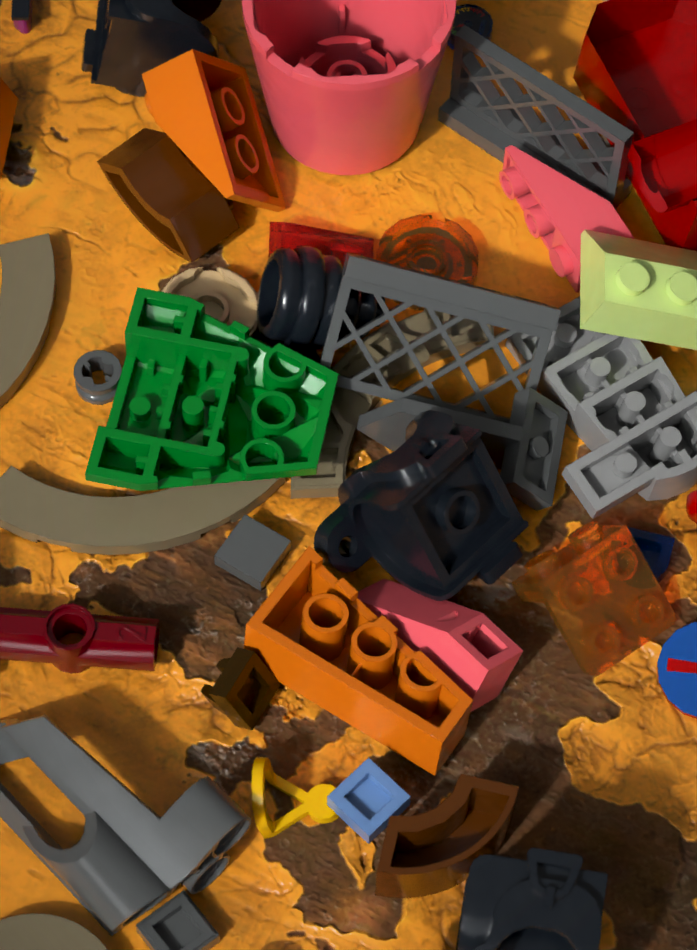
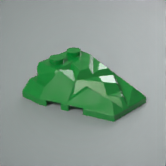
M137 287L125 330L126 358L107 426H98L85 472L86 480L145 491L316 475L339 374L280 343L272 348L249 336V327L235 320L230 326L205 313L204 304L190 297Z

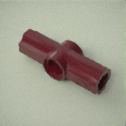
M73 603L62 604L52 611L0 607V659L53 663L60 671L70 674L81 673L91 666L154 671L159 649V619L91 614L83 606ZM69 633H78L85 636L76 644L66 645L59 642L63 636Z

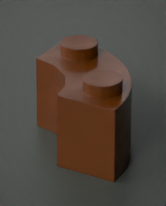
M143 128L97 161L118 196L138 221L160 243L187 261L193 263L240 228L231 212L234 208L233 201L226 199L208 179L200 174L188 162L183 151L164 132Z
M460 774L452 794L435 809L416 816H390L377 868L375 895L388 898L423 897L450 889L467 880L473 860L480 855H494L503 842L512 821L519 786Z

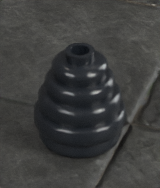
M307 245L297 246L294 250L286 247L276 249L269 256L264 267L258 292L257 326L261 336L270 342H279L294 351H302L307 346L314 349H322L342 278L343 265L337 257L328 254L322 255L320 250ZM351 289L345 312L355 329L360 328L384 313L373 294ZM344 320L342 321L338 340L351 333ZM370 330L360 336L361 339L368 335Z

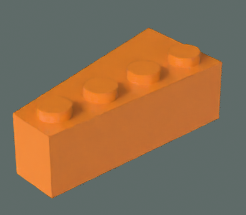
M310 546L247 622L244 649L255 651L278 682L432 775L436 776L465 735L473 700L422 651L414 652L398 637V629L384 615L378 618L358 599V591L343 577L338 580L323 566V558Z

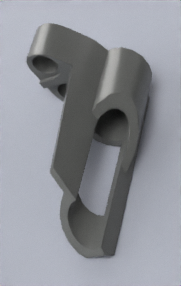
M45 714L22 721L15 718L0 720V765L29 757L84 815V833L77 844L71 848L63 849L1 782L0 817L111 936L162 902L177 889L178 885L182 884L191 894H197L208 887L228 865L230 856L226 851L242 838L251 825V818L208 776L200 779L188 788L168 811L160 817Z

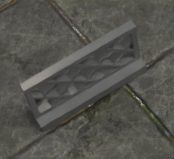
M466 25L455 34L450 98L439 108L438 121L501 162L504 161L505 147L513 145L610 201L616 210L631 192L632 183L625 176L629 161L627 155L633 141L634 132ZM474 54L481 57L486 67L482 68ZM491 80H496L505 96L499 94ZM515 80L523 84L528 92L527 94H523ZM532 106H537L546 122H541ZM557 107L564 110L570 120H564ZM574 133L580 134L589 149L582 148ZM598 133L614 142L615 146L607 147Z
M347 252L319 364L330 369L335 350L355 339L370 366L351 377L339 374L338 387L393 401L407 398L509 423V417L493 413L484 395L512 380L518 392L529 387L537 391L552 332L556 331L561 310L549 304ZM351 289L373 294L384 313L360 328L355 329L345 312ZM382 297L402 303L389 310ZM412 305L424 307L436 327L408 343L393 316ZM435 311L454 316L441 323ZM465 318L477 321L488 340L460 356L446 329ZM344 320L351 333L338 340L342 321ZM388 320L403 346L375 362L360 336ZM487 324L505 328L506 330L493 336ZM517 332L537 337L532 358L512 369L498 343ZM441 334L455 360L427 376L412 349ZM492 347L507 373L479 389L465 363ZM408 353L422 379L404 390L389 387L379 369ZM460 367L474 392L455 404L442 401L431 382ZM528 370L523 388L517 376ZM374 372L381 385L361 379ZM427 386L433 398L415 394L414 392ZM479 399L485 411L466 406Z

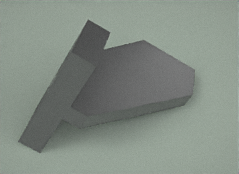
M531 387L515 393L509 423L407 398H400L359 415L357 430L392 451H396L406 442V428L421 412L433 410L450 415L454 423L481 431L482 435L480 437L497 469L501 470L500 476L511 496L536 511L552 506L568 411Z

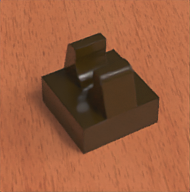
M237 647L231 658H223L218 662L216 667L221 672L220 676L213 686L204 684L201 693L214 708L226 715L235 726L253 730L279 688L280 683L255 651Z

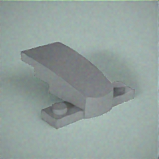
M580 296L558 308L561 310L556 331L552 332L537 389L543 396L568 411L566 424L591 450L590 453L565 466L561 474L592 519L596 518L636 493L646 501L669 499L687 492L697 483V391L685 396L663 358L660 356L653 360L641 340L580 329ZM517 332L507 338L505 346L519 365L532 358L537 337Z

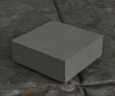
M244 514L214 555L215 565L262 591L291 551V540Z
M184 890L136 924L137 933L150 950H210L220 942V935Z

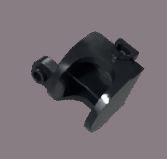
M99 0L95 30L87 29L85 32L81 69L84 72H91V83L111 86L125 94L145 97L147 91L142 77L143 73L191 49L219 58L217 39L209 28L201 22L213 15L219 8L222 0Z
M428 410L421 412L409 423L406 428V442L396 451L355 470L338 488L340 506L317 528L314 537V549L323 558L325 566L343 573L356 571L373 557L384 570L405 587L433 600L444 601L458 593L476 575L488 585L495 583L523 556L518 543L512 541L529 524L526 520L522 519L480 437L482 435L481 431L454 423L451 416L445 413Z
M530 848L527 852V860L489 854L478 856L473 860L469 876L465 882L456 950H599L608 873L580 869L583 863V858L580 855L539 848Z

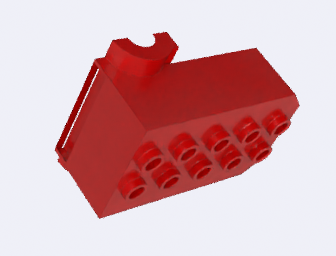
M608 0L599 3L586 31L573 78L587 103L634 132L633 141L627 155L629 161L626 174L667 246L697 251V0ZM607 139L611 147H614L615 143Z

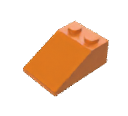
M191 49L142 74L147 91L145 94V104L155 122L226 199L275 212L287 209L248 75L244 67Z

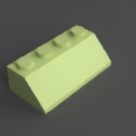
M585 229L581 233L580 329L697 350V251Z

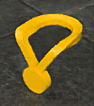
M268 757L255 758L251 780L252 807L256 826L263 838L269 839L278 835L307 815L317 823L323 824L331 823L339 818L327 805V796L336 787L323 783L314 786L309 792H306L275 774ZM265 779L275 788L302 804L279 819L272 821L266 810Z

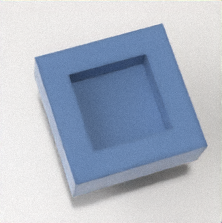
M368 757L327 796V805L352 830L370 844L387 827L390 816H399L410 805L411 796Z

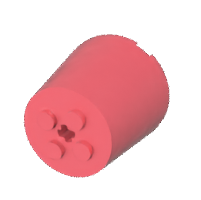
M242 0L243 20L274 133L282 147L300 163L317 171L334 175L370 173L384 168L400 158L410 148L418 134L454 24L456 0Z

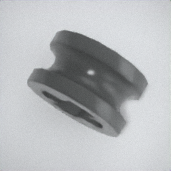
M104 350L90 351L82 355L74 365L76 390L84 401L95 405H103L114 400L122 367L119 360L112 353ZM103 371L106 383L94 384L92 372Z

